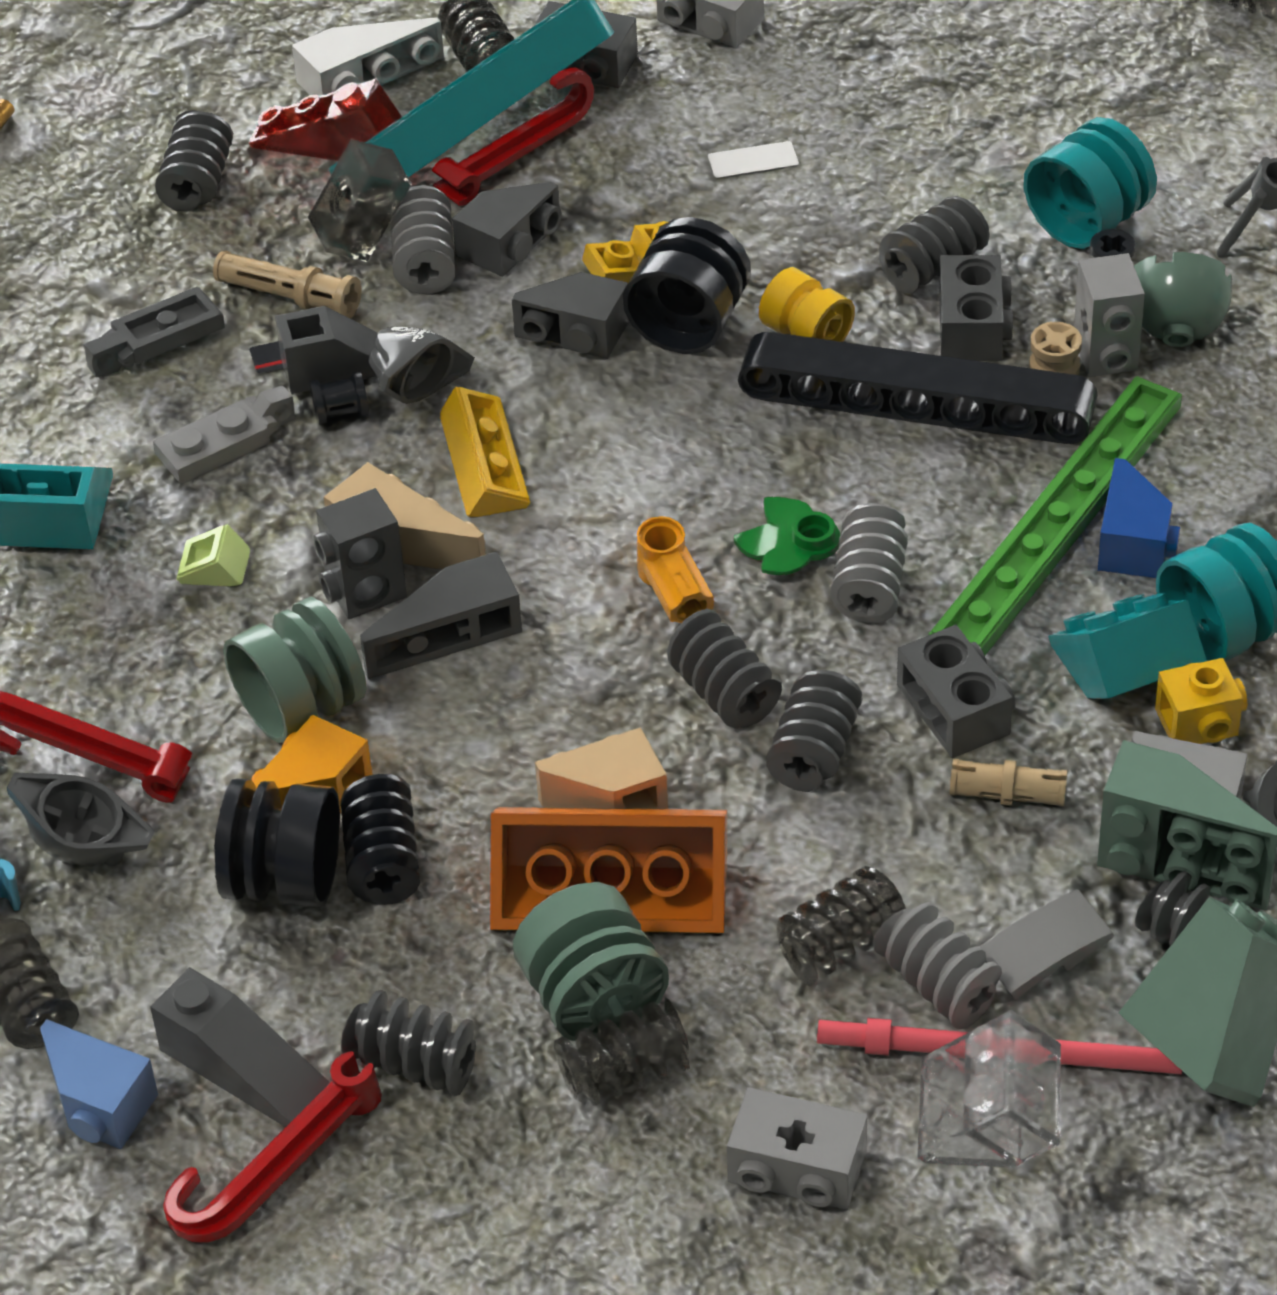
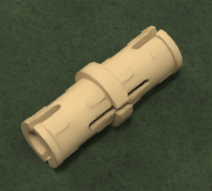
M953 759L950 795L1000 799L1001 805L1012 806L1013 801L1064 807L1068 770H1045L1016 766L1017 761L1005 760L1003 765Z

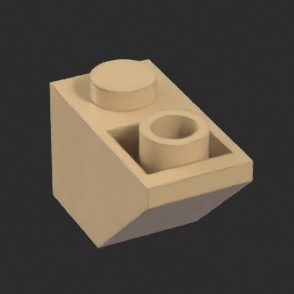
M641 727L608 736L603 740L567 752H559L551 757L535 762L538 800L544 808L668 809L667 774Z

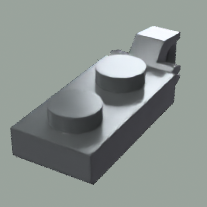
M194 287L111 321V329L97 339L84 343L87 367L96 378L118 372L122 366L124 368L132 367L134 364L157 357L225 328L224 316L200 287Z

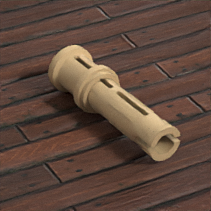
M221 251L214 261L213 276L216 281H223L294 299V302L300 309L306 310L326 306L351 319L360 304L362 287L358 277L347 275L342 279L326 275L321 268L314 266L305 267L300 271L266 261L231 254L228 251Z

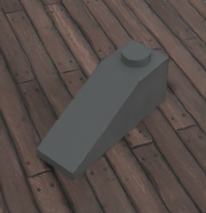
M493 552L445 567L361 633V648L367 678H375L521 633L522 622L519 594L499 554Z
M191 967L150 1006L160 1051L284 1127L330 1083L236 994Z

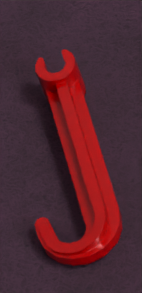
M576 67L564 69L552 76L550 85L557 90L572 85V89L564 100L541 112L459 163L451 157L442 158L432 168V172L442 178L434 183L433 187L445 193L447 198L457 205H467L478 194L480 183L572 127L586 115L594 98V87L591 77Z
M0 691V725L142 780V787L145 792L158 801L172 803L190 771V767L187 765L193 753L180 744L173 742L164 743L157 750L27 699ZM0 729V751L16 755L22 745L20 740Z
M353 1051L343 1053L337 1057L330 1069L332 1081L205 1208L197 1212L184 1210L183 1204L200 1183L201 1179L196 1168L189 1167L185 1169L174 1180L165 1195L163 1208L169 1227L178 1237L191 1242H212L228 1236L239 1228L350 1115H364L377 1108L381 1102L382 1093L373 1064L368 1063L360 1072Z

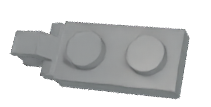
M281 385L261 392L257 398L255 396L246 397L245 400L242 399L154 440L155 454L177 481L184 484L269 444V436L277 431L279 426L296 419L293 396Z

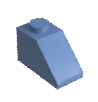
M46 1019L40 1030L69 1129L87 1142L97 1143L101 1141L122 1149L158 1096L151 1060Z

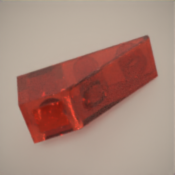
M377 79L360 84L351 82L342 86L337 91L322 96L312 94L302 99L299 103L283 108L281 106H274L267 109L258 118V125L248 143L254 149L339 161L402 116Z

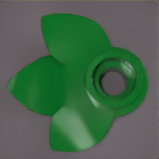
M765 497L763 506L767 524L733 536L734 544L744 555L755 560H762V573L788 575L802 570L810 561L823 560L835 554L839 549L840 531L830 516L822 512L812 511L811 507L805 502L785 497Z

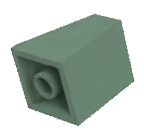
M1209 897L1122 1007L1119 1014L1204 1091L1252 1107L1262 1097L1277 1043V920L1262 910L1257 914L1237 899L1229 906Z

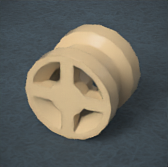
M1047 322L1035 328L1031 334L1030 344L1033 353L1030 356L1029 368L1079 375L1080 357L1078 355L1082 348V335L1078 329L1064 322Z

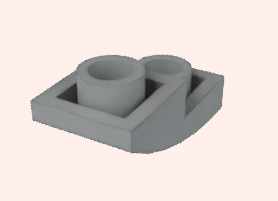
M1079 889L1027 914L993 936L979 948L986 952V963L995 962L1002 967V975L999 980L1011 996L1017 1000L1059 967L1063 966L1068 972L1115 936Z

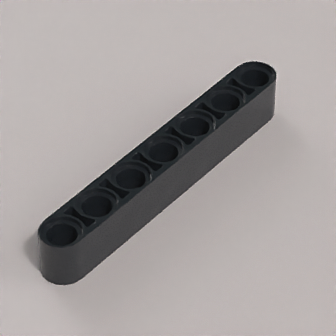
M761 332L754 335L750 340L738 376V384L742 391L750 397L759 400L1061 444H1075L1083 441L1088 436L1098 397L1097 388L1091 381L1074 374L775 332Z

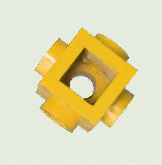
M1223 658L1201 663H1190L1182 667L1159 671L1155 710L1168 737L1203 744L1215 743L1239 735L1241 712L1246 711L1248 706L1247 694L1243 682L1240 678L1233 679Z

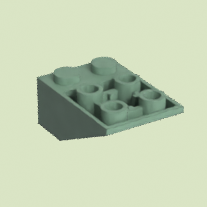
M1123 740L1103 790L1097 866L1114 870L1123 875H1134L1157 882L1172 881L1179 873L1186 871L1192 875L1191 884L1188 888L1190 891H1194L1199 885L1205 883L1211 888L1210 896L1217 898L1225 896L1231 903H1234L1237 899L1247 906L1267 911L1277 852V827L1180 754Z

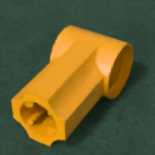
M663 516L652 517L644 521L637 531L638 575L644 583L652 586L670 622L682 623L697 611L714 609V596L685 546L683 526L678 521Z

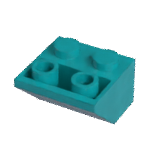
M0 463V546L94 549L113 479L112 468Z
M1165 593L1146 598L1144 594L1132 596L1113 603L1114 610L1100 614L1091 611L1070 617L1063 621L1065 630L1048 635L1051 647L1087 698H1111L1158 681L1159 671L1182 667L1190 663L1207 661L1189 601H1168Z

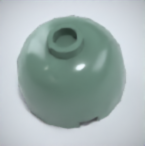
M1173 252L1171 262L1156 264L1157 255H1154L1134 265L1145 293L1142 328L1155 338L1163 340L1167 345L1183 347L1192 344L1193 341L1204 338L1218 329L1229 311L1232 298L1231 274L1228 277L1225 275L1226 266L1222 262L1202 254Z

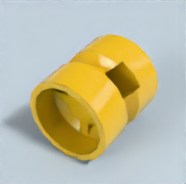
M795 267L782 270L772 279L765 289L759 305V319L762 324L777 333L843 342L846 339L855 317V306L852 300L831 288L823 289L820 281Z

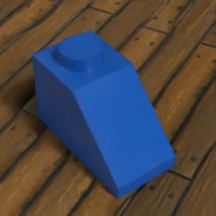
M1115 458L1100 532L1097 571L1156 578L1157 571L1166 557L1172 558L1177 555L1180 526L1170 525L1172 502L1126 459Z

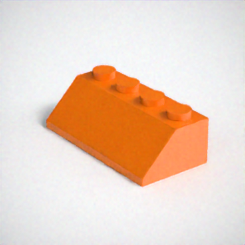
M497 807L491 812L490 930H517L520 923L531 910L552 894L576 884L601 882L614 886L620 892L641 924L643 932L724 933L727 879V810Z

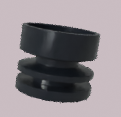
M694 217L673 219L659 228L623 293L624 312L631 325L647 341L658 347L681 354L703 352L715 345L751 278V261L743 245L729 231L715 223Z
M232 779L225 791L215 832V878L218 893L223 899L239 900L246 893L251 902H262L266 900L275 878L278 898L282 905L313 908L325 906L333 886L339 854L340 806L335 788L297 783L291 785L283 806H281L279 788L274 781L260 782L256 788L252 779Z

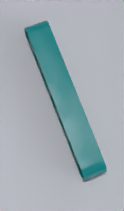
M571 0L332 165L328 171L354 211L360 210L614 34V30L595 0Z

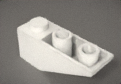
M437 17L333 27L292 45L296 81L324 110L444 58L441 21Z

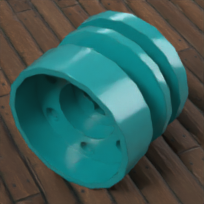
M1096 117L1079 126L1076 131L1068 134L1061 143L1050 147L1032 160L1024 172L1023 189L1028 206L1037 222L1052 238L1068 247L1084 249L1090 246L1091 239L1096 233L1102 230L1116 229L1120 222L1128 220L1136 211L1141 210L1150 203L1156 194L1157 174L1153 159L1143 142L1128 127L1114 119Z
M1238 524L1228 529L1225 534L1210 538L1205 546L1192 547L1164 561L1157 571V594L1165 593L1168 601H1189L1207 661L1223 658L1226 662L1247 651L1254 642L1266 641L1277 633V540L1264 528L1255 524Z

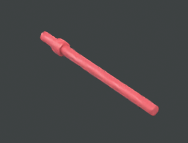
M867 1018V1024L819 1020L817 1044L865 1048V1054L889 1056L890 1050L1182 1075V1070L1158 1048L892 1026L891 1019Z

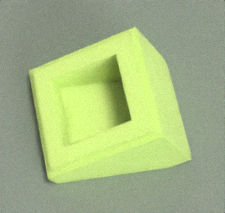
M228 524L186 540L176 579L181 584L229 587L241 585L250 555V548Z

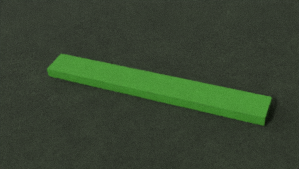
M1136 376L930 631L929 635L957 625L969 642H976L986 656L1107 502L1115 458L1126 459L1134 467L1181 408L1182 394Z

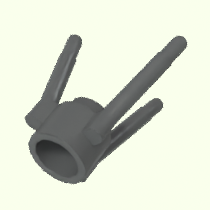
M1263 157L1258 167L1223 200L1224 206L1230 207L1251 189L1252 198L1217 250L1219 257H1224L1259 208L1264 210L1277 209V158Z

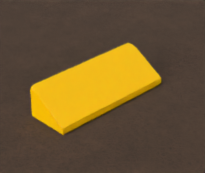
M455 386L440 411V419L466 515L469 517H481L527 508L531 502L500 397Z

